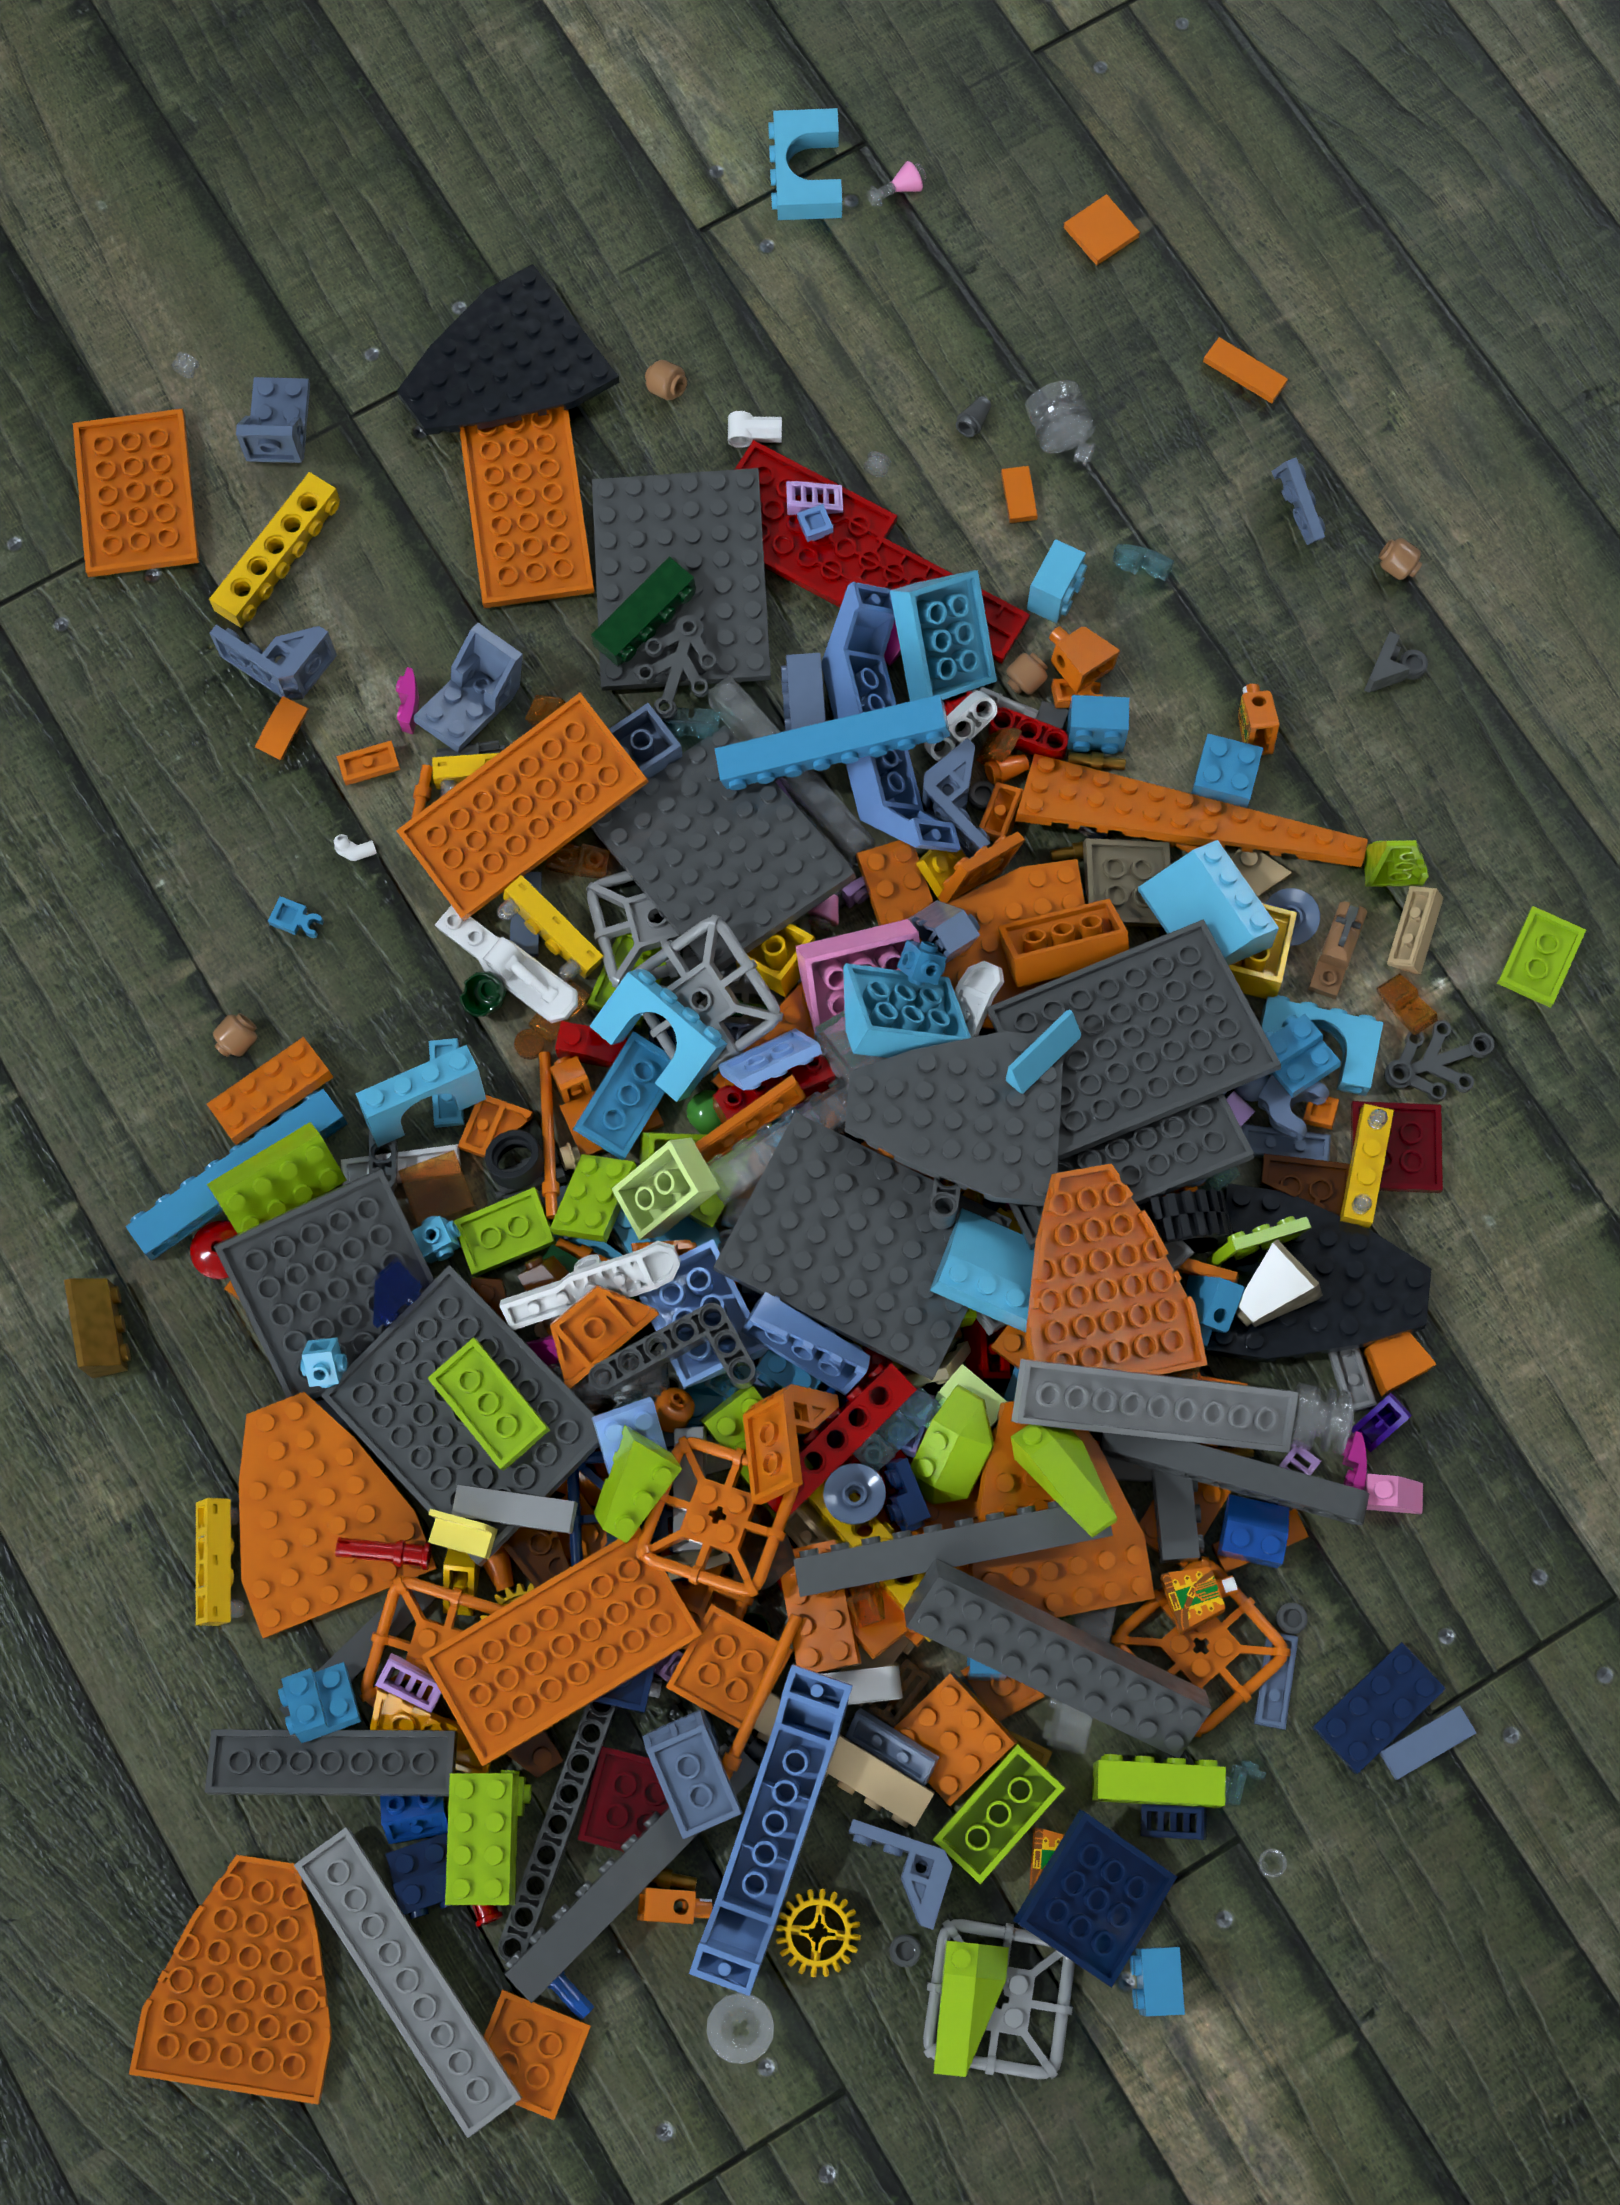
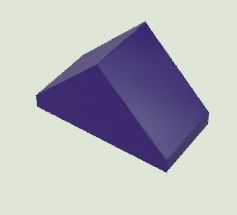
M1390 1393L1350 1430L1352 1433L1355 1431L1361 1432L1365 1447L1372 1452L1412 1415Z

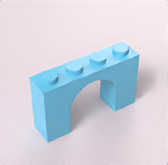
M838 108L773 111L774 122H768L769 139H774V145L769 146L770 162H775V169H770L771 186H776V193H771L772 210L777 209L778 220L842 218L841 179L807 180L794 174L788 166L790 159L802 150L839 147Z
M644 969L629 971L593 1020L590 1027L610 1045L624 1041L644 1013L653 1012L663 1016L674 1029L677 1045L672 1060L655 1084L676 1102L686 1099L691 1095L727 1046V1043L721 1039L722 1035L718 1030L711 1026H706L699 1020L700 1016L697 1012L689 1007H684L678 1002V997L675 993L667 988H662L656 983V978L650 972Z
M1268 996L1263 1006L1260 1021L1264 1033L1267 1031L1276 1033L1283 1028V1022L1290 1016L1296 1015L1299 1018L1306 1014L1318 1029L1331 1034L1341 1047L1342 1065L1337 1090L1366 1096L1372 1084L1383 1022L1376 1021V1018L1370 1015H1359L1358 1017L1347 1014V1011L1343 1009L1332 1008L1327 1010L1319 1008L1317 1004L1312 1002H1302L1300 1004L1291 1002L1285 996Z
M467 1045L356 1093L365 1121L377 1147L405 1136L401 1125V1117L407 1109L422 1099L437 1094H451L459 1111L486 1100L478 1067Z

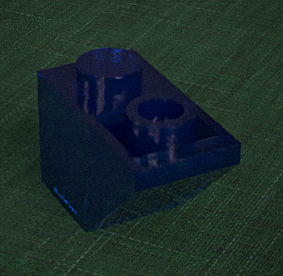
M398 1257L374 1277L373 1324L376 1328L382 1324L385 1326L391 1324L398 1317L399 1313L397 1310L405 1303L408 1306L411 1305L422 1294L419 1291L423 1287L422 1283Z

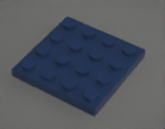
M1079 1810L1013 1921L1112 1988L1177 1876L1092 1816Z

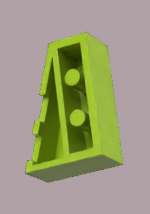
M624 1425L623 1437L618 1452L615 1451L612 1459L614 1463L609 1477L605 1479L594 1515L604 1531L628 1543L681 1472L682 1468L671 1452Z

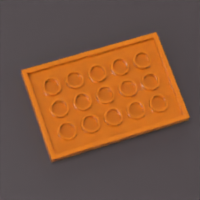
M183 408L73 423L85 570L88 578L199 563L186 421Z

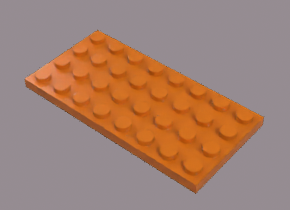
M563 406L547 410V415L538 416V412L521 416V421L492 428L478 429L477 425L460 427L483 608L595 593L569 411L564 410Z
M578 693L396 831L461 919L465 921L504 892L520 875L524 877L649 781L584 696Z
M640 1527L628 1543L617 1539L421 1655L482 1767L487 1766L702 1637V1633L666 1571L651 1567L644 1563L643 1560H638L635 1552L638 1550V1539L642 1531Z

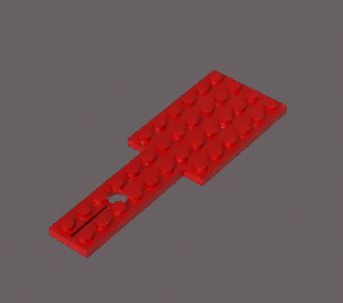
M755 440L752 441L734 469H759L764 568L839 608L841 607L847 586L852 582L894 590L909 584L954 575L886 539L897 521V515L842 487L843 513L828 514L833 525V533L825 535L824 538L807 542L797 515H787L786 481L838 484ZM818 494V503H823V494ZM829 494V504H835L834 494ZM795 495V500L801 501V495ZM806 495L807 502H812V495ZM981 589L987 626H989L988 632L993 659L1002 664L1027 624L1030 614Z

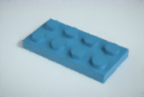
M633 1031L576 1122L573 1130L615 1157L624 1160L665 1093L655 1082L671 1061L666 1052Z

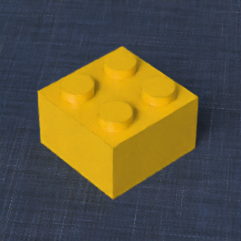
M789 924L748 952L747 955L750 960L754 959L757 963L756 969L768 988L786 997L800 979L795 946L814 942L815 937L799 927ZM735 961L738 969L741 966L739 965L738 961Z

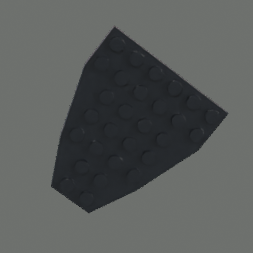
M531 264L487 288L429 346L397 389V393L426 435H433L443 431L450 433L460 432V427L477 425L478 429L492 428L521 421V416L538 412V416L547 415V410L562 406L564 410L573 409L618 384L619 376L536 267Z
M1228 1183L1226 1204L1233 1234L1244 1231L1245 1235L1253 1233L1252 1230L1264 1224L1274 1227L1277 1226V1222L1290 1216H1294L1295 1220L1303 1217L1308 1218L1311 1228L1298 1238L1282 1244L1319 1282L1323 1296L1312 1303L1256 1327L1252 1324L1248 1327L1245 1326L1235 1314L1226 1333L1212 1331L1208 1347H1206V1354L1268 1363L1276 1361L1277 1358L1290 1356L1300 1358L1309 1353L1322 1352L1325 1354L1369 1346L1372 1342L1381 1339L1399 1337L1404 1332L1412 1333L1425 1329L1432 1271L1430 1267L1375 1232L1358 1224L1340 1221V1216L1302 1198L1293 1197L1277 1190ZM1259 1246V1250L1239 1260H1235L1234 1256H1231L1220 1267L1238 1272L1239 1279L1237 1284L1244 1286L1246 1289L1269 1249L1262 1250L1261 1246Z

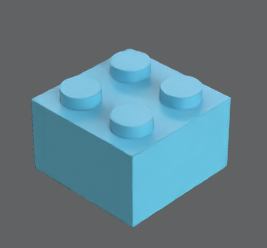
M1055 539L1030 585L1027 610L1056 624L1061 615L1066 616L1073 603L1071 598L1074 592L1079 593L1085 580L1083 576L1087 569V565L1084 564L1086 553Z

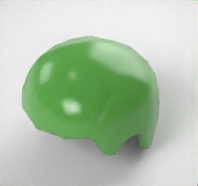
M703 1090L694 1095L687 1104V1118L700 1134H709L722 1124L713 1108V1094H716L717 1091Z

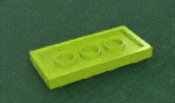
M474 1337L428 1377V1380L502 1471L506 1470L550 1431L545 1422Z

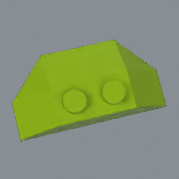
M959 1384L956 1385L932 1419L910 1465L923 1498L933 1505L967 1499L994 1447L985 1400Z

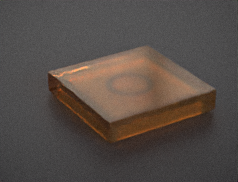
M455 1150L398 1171L418 1226H422V1221L431 1216H441L444 1218L475 1206Z

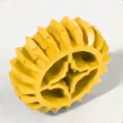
M808 1889L807 1895L809 1900L803 1901L799 1893L796 1894L795 1897L799 1905L795 1908L788 1901L785 1905L792 1911L789 1916L782 1912L779 1914V1918L787 1921L786 1926L776 1925L775 1928L779 1932L785 1931V1937L776 1939L777 1944L786 1942L788 1948L780 1952L781 1956H786L791 1952L794 1957L789 1960L788 1965L792 1967L797 1960L802 1963L798 1971L800 1974L805 1972L806 1965L811 1966V1977H816L817 1967H823L824 1977L829 1976L827 1966L833 1964L836 1972H840L841 1968L837 1961L842 1958L846 1964H849L851 1960L845 1955L847 1949L852 1953H857L858 1951L855 1946L849 1945L851 1939L856 1941L861 1939V1935L851 1934V1928L860 1927L859 1921L850 1923L848 1919L856 1914L855 1909L845 1913L843 1908L848 1904V1900H842L838 1906L834 1903L838 1893L833 1892L830 1900L824 1899L825 1889H820L819 1898L815 1899L813 1890ZM816 1905L815 1918L810 1925H793L796 1916L803 1909ZM826 1906L833 1909L841 1917L845 1931L833 1930L826 1925ZM821 1915V1924L824 1925L827 1932L835 1933V1936L827 1935V1937H821L818 1950L816 1951L815 1942L812 1940L813 1937L810 1938L809 1933H802L801 1930L815 1928L816 1923H818V1916ZM791 1935L804 1936L810 1940L812 1946L811 1959L804 1957L797 1951ZM827 1940L844 1941L840 1950L834 1956L826 1960H820L821 1948L824 1942Z

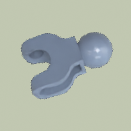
M1273 1074L1270 1077L1266 1075L1234 1089L1243 1100L1250 1102L1258 1101V1107L1265 1110L1269 1115V1122L1274 1131L1296 1141L1303 1140L1307 1133L1305 1122L1292 1113L1291 1108L1296 1103L1302 1101L1312 1102L1316 1105L1323 1104L1330 1094L1328 1088L1318 1081L1292 1098Z

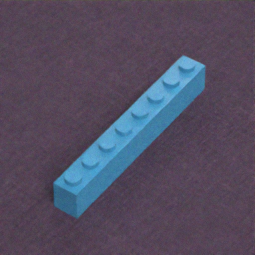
M939 694L715 748L720 781L724 787L730 790H741L746 788L748 784L756 782L767 784L773 782L777 777H796L801 775L803 771L811 769L816 771L826 770L836 763L851 764L857 762L859 758L866 756L881 757L887 754V751L895 749L901 751L910 750L916 744L925 742L928 744L939 743L944 738L950 737L945 706Z
M325 1090L313 1091L295 1109H287L279 1115V1120L272 1125H265L257 1130L252 1139L246 1143L240 1142L232 1147L229 1155L221 1160L216 1159L210 1162L205 1167V1171L196 1178L193 1176L183 1181L180 1189L173 1194H165L155 1202L153 1208L147 1212L141 1211L134 1215L130 1220L131 1223L125 1227L144 1254L151 1261L223 1211L207 1186L209 1182L309 1122L313 1124L323 1140L347 1125L348 1123Z

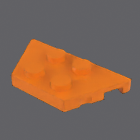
M597 1284L550 1324L564 1384L571 1389L589 1373L595 1364L608 1358L657 1317L659 1312L653 1307Z

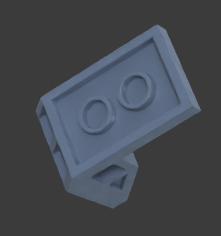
M254 377L251 415L245 416L236 427V436L246 461L302 463L305 453L310 393L309 379Z
M477 623L470 630L451 666V680L414 715V722L459 753L512 701L520 687L523 654L483 625Z
M215 625L209 633L220 657L279 696H285L291 700L304 698L337 656L328 631L320 626L277 636L264 652L252 643L247 645L242 642L240 636L230 628L224 630ZM278 656H281L277 663H275V659Z
M967 738L924 773L922 806L925 812L938 820L954 823L959 844L964 854L970 859L983 846L990 847V838L982 828H976L970 822V816L965 811L975 745Z
M702 1708L642 1736L645 1749L682 1839L743 1813L718 1755L720 1747L710 1712Z
M853 1819L849 1834L854 1835V1842L871 1847L872 1841L884 1845L883 1852L901 1857L903 1852L908 1853L900 1879L918 1925L933 1930L953 1867L945 1850ZM916 1863L926 1865V1871L924 1873L917 1872Z

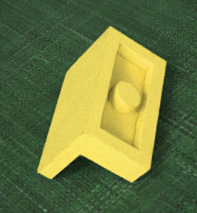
M430 1509L428 1515L434 1517L435 1522L428 1541L429 1543L489 1559L498 1529L481 1522Z

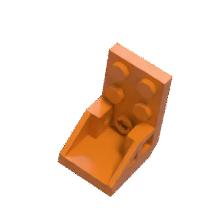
M790 1384L751 1405L743 1414L752 1503L762 1505L803 1484L797 1433L806 1434L818 1427L839 1407L838 1395Z

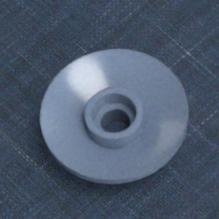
M1296 888L1282 889L1271 895L1265 903L1297 912L1290 946L1303 944L1316 933L1320 923V910L1314 898L1307 892Z
M853 1463L843 1465L831 1473L825 1483L823 1497L827 1510L835 1519L845 1524L859 1525L869 1522L880 1513L885 1503L886 1490L882 1478L875 1470L863 1464ZM852 1493H858L861 1498L859 1501L853 1502L849 1499V1496Z

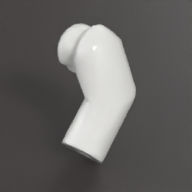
M344 834L338 835L334 839L335 851L350 861H357L377 854L372 840L357 845Z

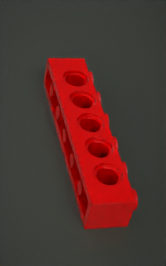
M886 1362L884 1365L878 1363L867 1374L870 1379L862 1387L859 1384L853 1387L845 1396L848 1400L831 1413L818 1430L815 1428L801 1439L804 1443L799 1448L803 1484L798 1486V1493L790 1515L917 1390L892 1363ZM880 1386L884 1390L885 1397L881 1403L875 1404L871 1400V1392L874 1388ZM859 1408L863 1413V1419L861 1423L853 1426L849 1421V1414L853 1409ZM833 1430H838L841 1435V1441L837 1446L830 1447L827 1443V1435ZM810 1452H816L819 1456V1463L815 1468L808 1469L804 1463L805 1457ZM784 1494L766 1502L776 1514Z

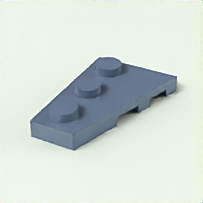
M1297 457L1288 460L1271 472L1275 480L1281 478L1284 488L1281 493L1285 501L1288 500L1290 503H1293L1295 507L1293 509V517L1306 544L1309 545L1325 537V524L1323 519L1316 513L1314 507L1316 505L1315 496L1307 488L1305 482L1306 472L1303 465L1298 463Z

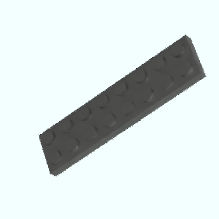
M211 1729L205 1793L208 1795L449 1797L450 1773H455L458 1733L456 1731L337 1730L301 1743L295 1734L290 1735L288 1730Z

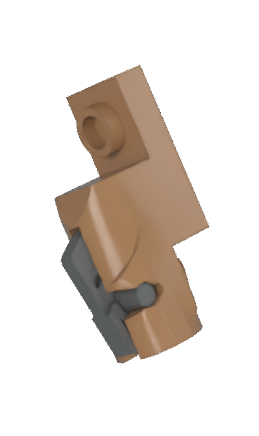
M1345 901L1339 903L1309 984V991L1336 999L1367 914L1365 908L1352 906L1349 902Z

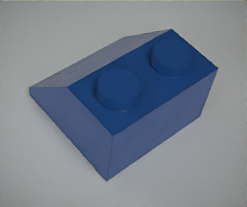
M1229 1494L1217 1555L1273 1568L1280 1567L1284 1561L1288 1539L1289 1508Z

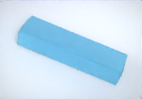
M1070 1009L1066 1010L1008 1067L1006 1081L1019 1093L1023 1094L1080 1039L1081 1032Z

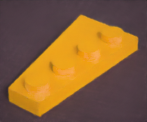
M381 1688L377 1690L370 1730L456 1731L458 1733L455 1770L466 1773H489L491 1763L482 1767L459 1725L433 1712L430 1713Z

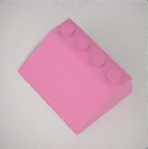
M909 919L795 946L799 973L816 1039L846 1032L843 967L846 963L900 970L897 965L906 940L920 943L919 932Z

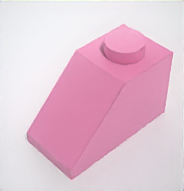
M1366 1475L1364 1491L1370 1494L1366 1510L1422 1514L1423 1483L1400 1476Z

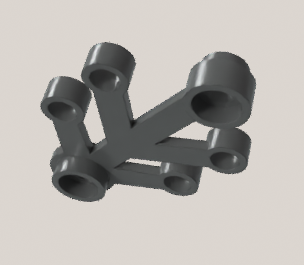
M694 615L681 617L677 621L674 631L660 639L650 638L645 643V650L650 657L660 656L663 649L679 642L676 652L652 665L643 664L637 669L639 681L648 684L654 680V677L671 668L663 696L656 700L653 707L663 722H669L677 715V706L674 698L683 671L690 681L692 692L696 697H704L709 692L707 681L699 676L688 656L691 644L699 655V663L703 670L712 671L717 666L715 655L708 651L701 639L704 631L703 624ZM686 625L694 626L692 631H684ZM652 644L659 645L656 651L649 650ZM704 659H713L710 665L703 664ZM649 670L651 674L648 677H641L643 671ZM698 684L705 685L704 690L700 692L696 691L695 687ZM667 703L670 705L668 710H660L662 704Z
M1440 1020L1432 1028L1433 1036L1423 1059L1411 1064L1416 1049L1424 1042V1035L1421 1031L1411 1030L1405 1037L1406 1045L1400 1059L1394 1060L1387 1065L1384 1071L1385 1080L1395 1089H1404L1407 1086H1411L1427 1093L1431 1101L1440 1102L1447 1094L1446 1087L1442 1083L1433 1084L1417 1076L1418 1074L1428 1072L1454 1084L1457 1091L1466 1093L1474 1085L1473 1077L1467 1073H1458L1444 1065L1470 1056L1485 1058L1493 1050L1494 1040L1489 1034L1480 1032L1472 1037L1469 1044L1438 1054L1444 1039L1451 1033L1450 1024L1447 1021ZM1437 1027H1444L1446 1034H1440L1437 1031ZM1410 1036H1417L1419 1038V1043H1412L1410 1041ZM1481 1043L1484 1046V1051H1478L1475 1048V1044ZM1400 1071L1404 1078H1395L1394 1072ZM1466 1079L1469 1086H1461L1459 1080ZM1432 1089H1440L1442 1096H1435Z

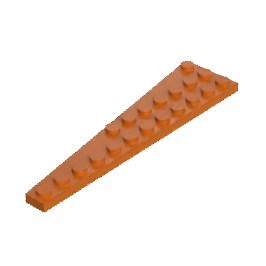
M1034 754L1015 819L1017 822L1051 826L1052 822L1068 824L1070 829L1078 830L1080 826L1096 828V832L1108 833L1110 830L1122 831L1125 836L1145 837L1152 840L1204 846L1218 840L1223 848H1225V845L1241 847L1243 852L1252 853L1253 849L1269 851V855L1280 857L1281 854L1288 853L1295 854L1298 859L1318 860L1325 863L1362 867L1368 839L1038 754Z

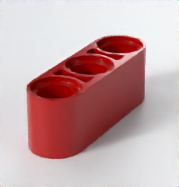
M997 708V714L989 722L988 727L989 735L993 740L1033 756L1038 754L1062 760L1066 754L1069 739L1064 730L1011 709ZM1002 721L1007 723L1008 726L1006 728H999L995 723ZM1028 731L1033 733L1034 737L1025 738L1021 733ZM1054 741L1059 743L1061 747L1055 749L1050 747L1048 743Z

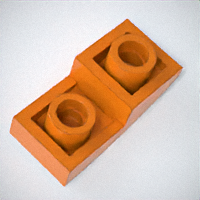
M282 696L265 725L255 748L279 760H283L309 708Z

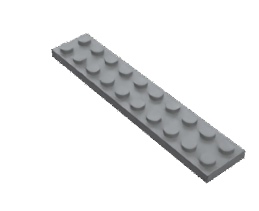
M1021 1359L1011 1421L1021 1424L1289 1453L1298 1392Z
M345 1827L294 1864L299 1875L466 2137L470 2138L520 2101L523 2097L409 1920L400 1910L398 1903L350 1829Z

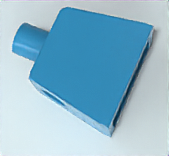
M1189 1275L1185 1293L1187 1296H1191L1196 1304L1203 1345L1208 1347L1212 1331L1226 1333L1229 1330L1245 1287L1220 1277Z

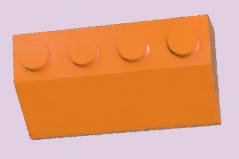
M1110 898L998 926L1008 969L1017 987L1059 978L1129 950L1128 931Z

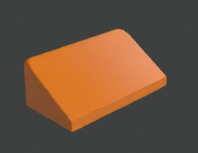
M996 782L979 825L988 834L991 841L995 842L1002 835L1010 836L1024 789Z

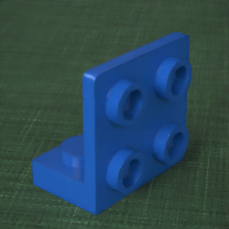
M380 1796L381 1823L388 1844L448 1833V1814L444 1805V1797Z

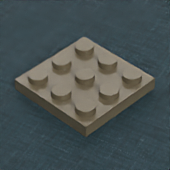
M1086 838L1083 842L1086 904L1110 898L1125 926L1162 927L1139 893L1138 887L1171 865L1169 842Z

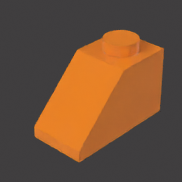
M570 1056L560 1058L554 1063V1066L550 1067L553 1079L564 1103L592 1092L589 1079L577 1056L570 1058Z

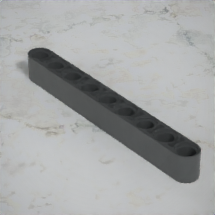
M1102 1432L1099 1447L1105 1456L1353 1525L1364 1524L1370 1495L1364 1490L1193 1442Z
M595 1702L585 1707L516 1894L515 1905H512L498 1943L499 1956L506 1962L510 1956L506 1953L505 1948L510 1939L519 1940L522 1946V1954L531 1946L528 1940L537 1931L595 1773L601 1748L606 1743L618 1707L611 1706L608 1711L603 1713L596 1710ZM592 1725L598 1726L601 1732L599 1739L593 1743L587 1742L584 1738L586 1728ZM581 1755L587 1756L589 1759L588 1769L583 1773H577L573 1768L575 1758ZM567 1786H575L578 1790L576 1801L565 1803L562 1799V1791ZM556 1816H563L567 1821V1828L560 1834H555L551 1829V1822ZM551 1846L555 1850L556 1857L551 1864L545 1865L540 1860V1852L544 1847ZM538 1876L542 1878L545 1886L543 1892L535 1896L530 1893L528 1885L532 1878ZM525 1907L529 1908L533 1913V1920L528 1926H522L517 1921L519 1910Z

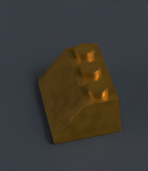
M107 1278L65 1279L64 1284L78 1368L91 1378L128 1371L127 1362L131 1361L128 1344L123 1343L122 1333L126 1332V1325L123 1315H119L117 1304L121 1303L118 1286H114Z

